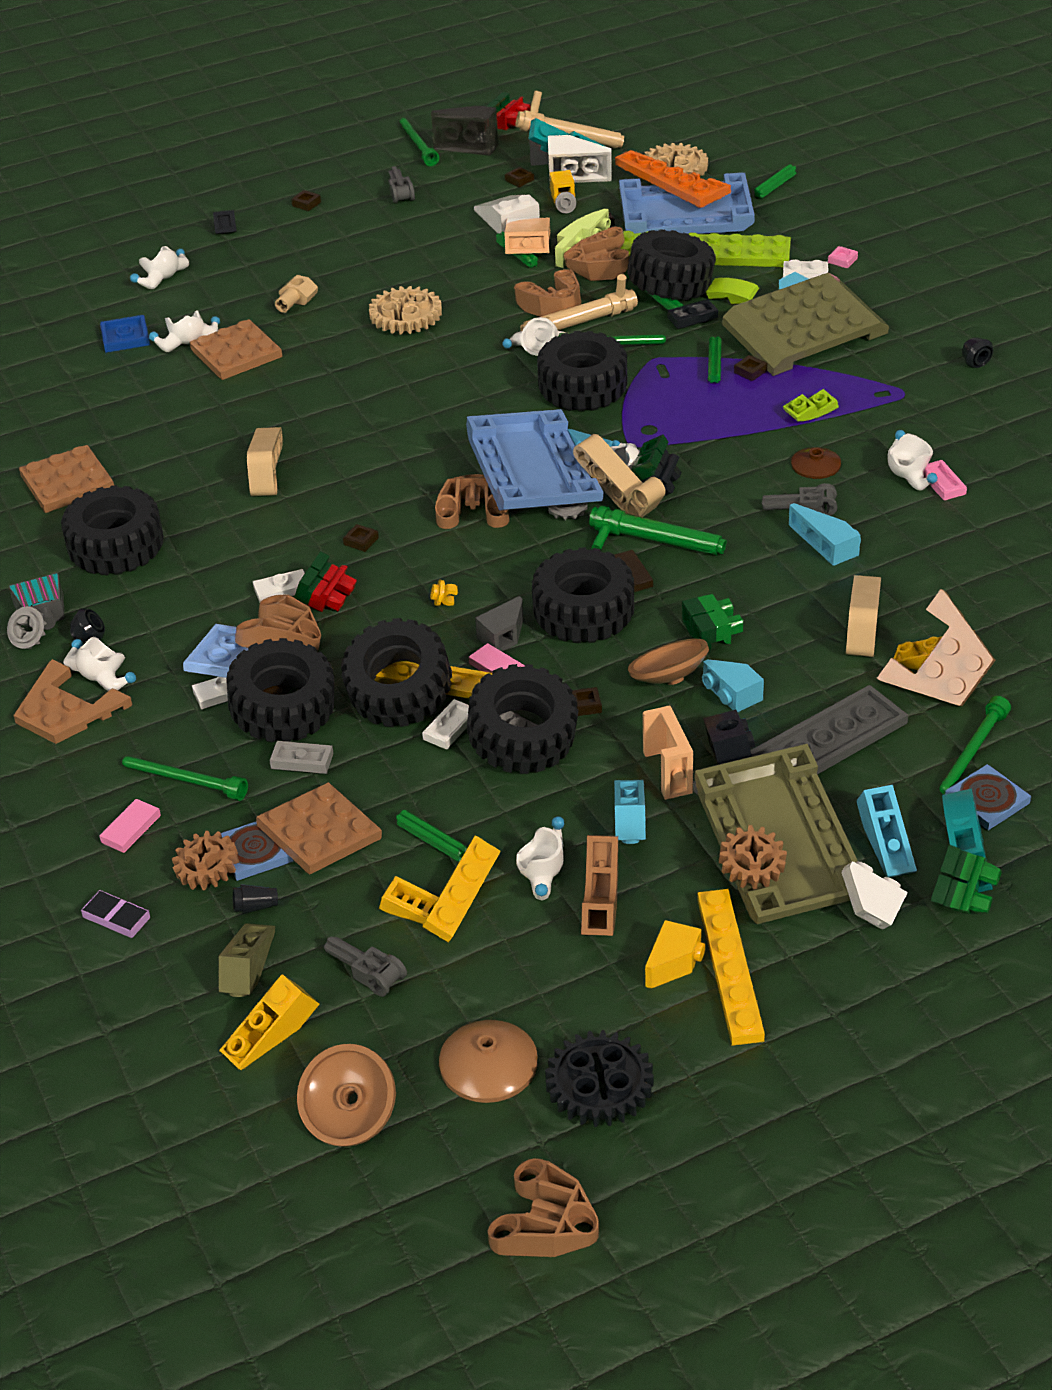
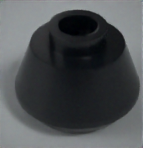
M978 337L967 340L962 349L966 364L970 368H980L986 365L993 355L992 342Z
M79 609L70 623L72 637L80 639L83 643H86L92 637H97L101 640L104 637L105 626L100 616L91 609Z

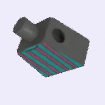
M58 573L9 585L15 609L18 610L28 606L36 608L39 612L43 613V620L47 623L44 626V630L53 628L56 621L65 618L64 597Z

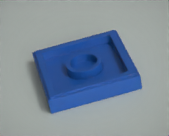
M144 315L100 322L105 353L150 345Z

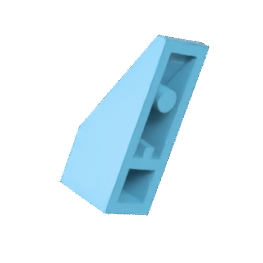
M795 503L790 504L789 526L833 566L859 556L861 535L846 521Z
M614 780L615 836H619V840L626 844H635L639 840H646L644 780Z
M893 785L864 790L856 802L864 830L885 876L890 878L915 873L917 869Z

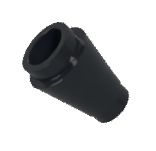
M240 884V887L233 888L232 890L234 912H241L242 915L278 906L277 888Z

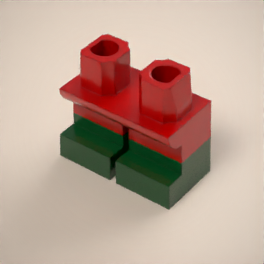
M502 92L484 107L485 126L507 130L510 126H516L518 112L530 111L531 105L523 103V97L512 100L510 99V93Z
M320 551L299 581L294 598L323 612L326 606L339 612L347 596L337 590L350 596L357 580L345 574L348 566H335L328 562L330 556Z

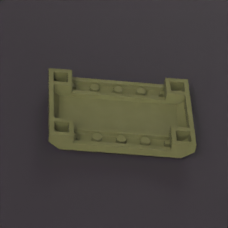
M825 273L737 304L722 319V325L755 358L767 363V370L773 376L793 369V362L861 336L872 340L888 334L889 325L839 278L830 273Z
M808 744L695 770L698 795L720 847L721 842H726L728 833L735 836L736 828L738 827L746 832L749 825H752L754 831L757 832L761 827H765L764 834L769 835L774 832L776 834L775 842L783 841L784 843L782 850L787 851L784 872L780 873L777 882L770 879L769 887L758 883L757 890H753L751 883H747L742 888L740 887L741 881L739 879L735 881L749 916L756 924L850 901L842 870L852 861L856 863L858 860L817 775L818 765Z

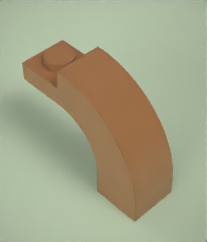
M587 835L586 884L584 901L582 902L581 935L613 936L618 891L619 836Z

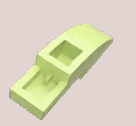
M602 209L585 215L569 224L557 234V245L555 247L557 267L564 268L566 266L564 253L580 240L610 228L609 209Z

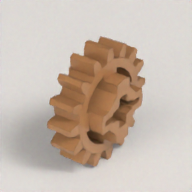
M752 825L748 826L746 832L740 827L736 828L735 836L728 833L726 842H721L719 863L723 864L722 873H730V882L739 879L741 881L740 887L742 888L747 883H751L753 890H757L758 883L769 887L770 879L777 882L780 873H783L785 869L787 851L782 850L783 841L775 842L776 834L774 832L769 835L764 834L765 827H761L758 832L754 831Z
M205 831L204 837L194 834L193 841L184 840L185 847L176 848L177 856L172 858L173 870L177 878L180 879L183 886L189 884L192 890L197 885H200L202 890H206L207 885L211 883L214 887H218L217 881L220 879L223 881L229 880L227 873H235L234 864L239 863L238 851L234 842H231L228 835L222 837L219 831L214 836H211L209 831Z

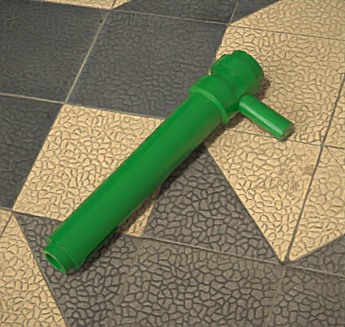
M606 506L594 507L589 519V525L599 531L592 544V549H602L609 533L618 536L620 534L630 535L716 556L724 553L727 540L723 539L721 535L626 514L624 510L620 509L612 511Z

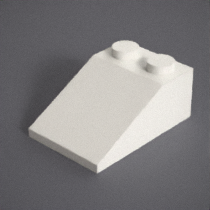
M570 135L548 136L549 178L550 172L570 170L574 183L611 181V148Z
M510 195L474 206V211L499 234L502 231L505 232L507 219L540 218L539 203L530 195Z

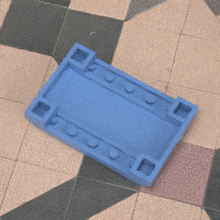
M745 172L724 174V181L721 182L731 185V193L701 208L686 200H682L680 197L656 185L641 186L640 179L619 180L625 230L634 233H643L650 230H674L679 233L723 234L726 232L744 231L754 223L755 217Z
M562 409L467 417L468 440L499 511L592 503L603 500V491L597 479L590 477L573 454L575 445L567 431L568 421Z

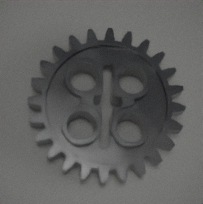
M605 1030L600 1032L599 1037H594L593 1033L588 1031L587 1039H582L581 1036L576 1034L574 1044L564 1040V1050L555 1048V1058L548 1059L545 1077L546 1092L550 1093V1102L557 1103L558 1112L567 1110L569 1120L579 1115L581 1125L588 1119H593V1125L597 1127L600 1120L605 1119L606 1124L611 1126L612 1118L615 1117L623 1123L625 1122L626 1112L635 1117L637 1115L636 1106L645 1108L646 1098H651V1087H654L653 1064L649 1063L648 1053H641L640 1044L631 1047L630 1037L619 1041L618 1032H615L611 1038L606 1037ZM593 1056H596L599 1061L601 1081L604 1084L606 1100H603L600 1095L598 1075L595 1072Z

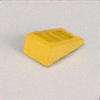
M395 876L382 896L379 909L386 913L424 924L429 915L430 908L434 907L439 897ZM408 900L414 901L412 905L407 903ZM419 904L425 905L422 910L417 908Z

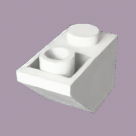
M852 861L843 868L842 875L855 915L882 930L891 926L908 892L900 888L901 885L897 881L888 877L881 878L872 873L873 869L867 864Z

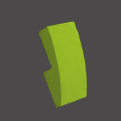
M715 278L707 289L706 294L709 299H724L728 297L731 304H739L752 300L759 287L754 283L740 279Z
M822 389L809 398L801 394L785 404L783 409L795 420L806 421L830 413L839 406L838 401Z

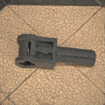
M393 166L392 170L388 171L390 176L389 190L393 203L407 199L414 201V188L410 178L403 177L400 169Z
M827 483L820 484L817 487H799L800 494L764 495L762 497V507L764 510L789 509L790 504L795 503L832 516L837 511V502L835 501L837 495L836 488ZM825 490L827 491V497H824ZM824 504H827V510L824 509Z
M332 936L327 939V943L324 946L327 953L351 966L355 980L369 987L378 996L384 997L389 992L391 985L397 980H403L407 976L404 964L397 957L387 955L374 947H370L364 953L340 938Z

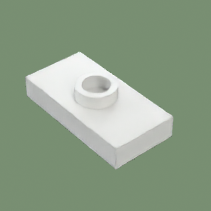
M300 569L252 581L259 603L263 599L274 595L294 596L299 581L305 574L304 570Z
M217 677L192 685L193 693L201 709L228 701L225 677Z
M454 699L422 732L423 740L447 750L467 728L469 705Z

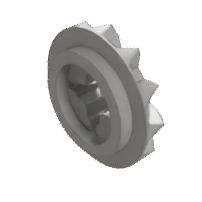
M587 503L547 507L549 514L554 515L555 519L562 517L566 520L567 518L576 519L577 516L584 515L585 510H587Z
M28 606L16 610L10 617L7 625V634L10 642L21 649H32V646L40 644L41 636L46 635L44 626L47 623L43 620L44 614L36 608ZM21 625H29L33 630L27 632Z

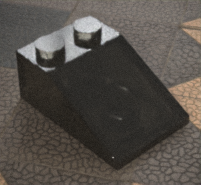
M468 106L433 110L431 112L434 149L491 156L498 146L497 111L495 107Z

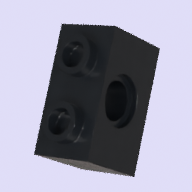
M736 709L703 718L708 741L717 765L752 757L750 748L755 747L753 735L748 728L746 718L740 719Z

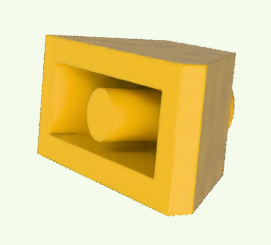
M664 921L645 966V987L652 989L692 973L696 961L701 962L705 952V943L701 942V929Z

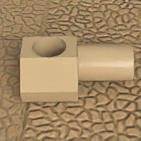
M296 275L278 291L280 297L275 301L277 310L285 313L294 304L306 305L317 294L318 286L309 277Z

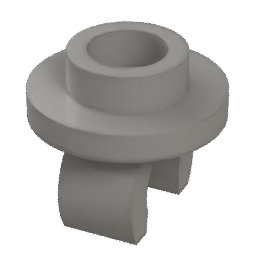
M562 192L556 197L555 206L561 213H570L576 207V198L570 192Z

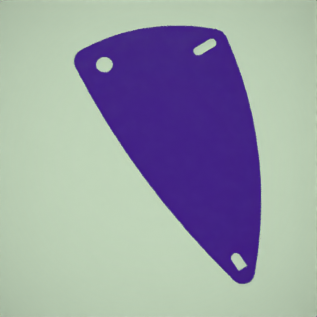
M662 357L648 361L632 381L623 403L622 426L626 442L635 444L636 447H642L644 442L662 434L669 441L668 445L698 442L776 430L842 416L901 400L904 398L905 392L900 388L873 380L794 364L791 370L775 376L767 370V372L754 381H750L734 373V365L742 360L735 358H721V380L718 383H710L708 381L709 357ZM657 365H665L670 376L662 378L657 370ZM822 389L838 401L839 406L830 413L806 421L795 420L783 409L785 404L801 394L809 398ZM888 390L891 396L884 397L874 396L876 392ZM652 425L658 431L653 435H646L641 432V428Z

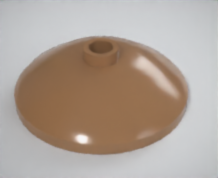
M687 639L669 643L636 658L628 666L630 676L638 681L653 684L668 682L669 685H674L682 682L684 676L690 674L705 659L709 647L703 639Z
M481 1020L459 1028L445 1041L439 1055L440 1073L448 1088L464 1099L481 1103L503 1101L517 1095L530 1084L538 1066L537 1050L531 1037L518 1026L499 1020Z
M341 1044L330 1047L318 1054L308 1064L301 1076L297 1091V1106L300 1117L306 1128L316 1138L325 1143L340 1147L362 1144L378 1134L392 1114L396 1098L394 1077L387 1063L377 1053L366 1047L356 1044ZM353 1093H357V1101L354 1104H350L349 1097Z

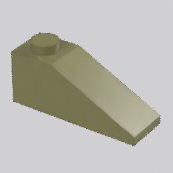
M244 924L219 955V992L229 993L233 997H244L251 994L259 983L275 934V926Z

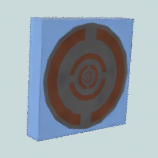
M988 764L945 792V794L972 788L979 823L987 830L995 827L1030 804L1031 795Z
M257 821L221 833L222 837L227 835L230 837L231 842H234L238 851L239 863L234 864L236 871L233 873L236 881L293 862V859L257 826Z

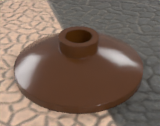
M809 447L799 450L793 455L791 466L797 474L803 477L823 479L835 475L840 470L841 459L835 452L829 449Z

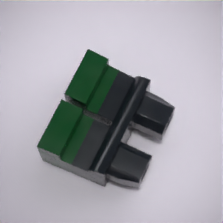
M662 434L643 443L631 471L642 483L651 477L658 478L665 487V497L673 493L675 486L672 482L680 478L682 472L676 465L680 457L676 454L668 453L666 447L669 441Z

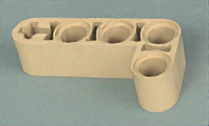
M281 427L256 428L247 451L251 497L277 495L276 465L283 447Z
M592 434L573 448V454L579 464L592 478L597 479L600 487L626 514L644 517L655 509L666 493L665 487L658 478L651 477L642 483L599 435Z
M854 575L846 655L874 657L881 577Z

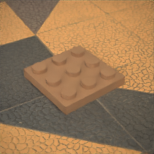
M250 319L240 321L236 325L221 328L217 332L200 336L198 339L190 341L191 350L221 380L283 357L282 349Z
M88 445L78 446L73 450L54 454L49 458L31 462L19 468L21 477L45 513L71 505L73 500L77 497L81 498L83 493L96 491V488L103 487V489L110 488V486L114 485L113 480Z
M329 782L257 816V826L309 875L380 840L382 837V830Z

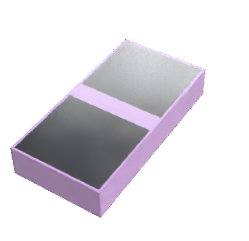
M101 890L81 910L83 918L130 938H133L150 919L149 910Z

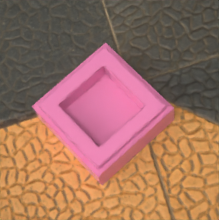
M838 246L828 256V263L848 269L858 259V252Z

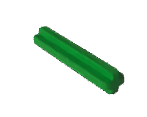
M789 164L754 189V196L759 199L767 196L796 175V166Z
M502 231L500 234H496V242L505 248V232ZM533 253L512 254L529 268L538 265V257Z
M712 336L709 339L708 381L710 383H718L721 380V338Z
M402 810L396 816L398 826L458 862L468 846L407 810Z

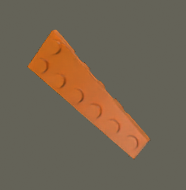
M632 150L615 157V165L699 208L705 207L707 204L731 193V185L712 178L707 180L701 179L698 173H684L681 167H667L666 162Z

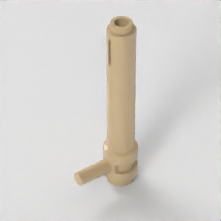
M534 90L530 111H519L517 114L516 127L520 128L521 131L527 132L530 130L531 120L537 118L567 133L575 131L609 148H622L624 143V136L619 132L545 117L544 114L538 113L542 96L540 91Z
M620 274L617 276L616 292L606 294L604 298L541 317L549 319L555 324L557 330H561L607 315L615 316L620 314L621 311H631L633 307L637 306L638 302L635 292L632 289H625L626 276ZM530 320L524 321V324L520 327L521 331H523V328Z

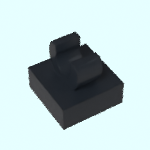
M234 210L213 212L216 234L237 232Z

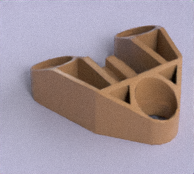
M611 227L580 240L564 253L567 268L590 281L613 280L618 275L624 274L628 269L630 255L628 250L620 249L625 242L623 229Z
M563 269L554 273L556 290L549 287L547 292L532 282L517 283L514 286L516 302L525 312L539 317L581 305L578 280L572 270Z
M469 474L447 479L435 505L436 523L443 529H451L458 525L462 499H465L466 506H470V509L474 510L476 506L480 505V498H485L487 524L495 528L504 527L509 523V510L499 511L485 476L482 474Z
M274 595L263 599L259 604V618L244 621L236 627L235 642L246 648L254 643L262 644L267 639L279 641V638H287L288 641L293 642L294 640H299L304 645L310 644L317 650L320 647L321 632L310 607L290 595Z
M533 1158L521 1163L514 1173L515 1189L520 1196L533 1200L530 1213L502 1215L491 1223L488 1229V1240L492 1251L499 1255L556 1257L594 1244L599 1236V1221L579 1181L546 1160ZM526 1175L536 1176L529 1181H520ZM584 1222L590 1224L593 1229L589 1233L581 1232L575 1228V1225ZM500 1231L511 1232L505 1237L494 1238Z

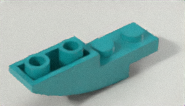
M537 118L531 120L529 140L540 144V150L548 153V136L570 135L602 145L575 131L567 133Z
M972 788L942 795L950 845L986 858ZM981 881L978 893L993 890L991 884Z

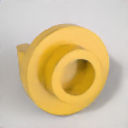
M439 580L437 584H433L430 598L434 600V605L440 606L443 603L447 606H453L454 596H449V594H458L457 585H445L444 580Z

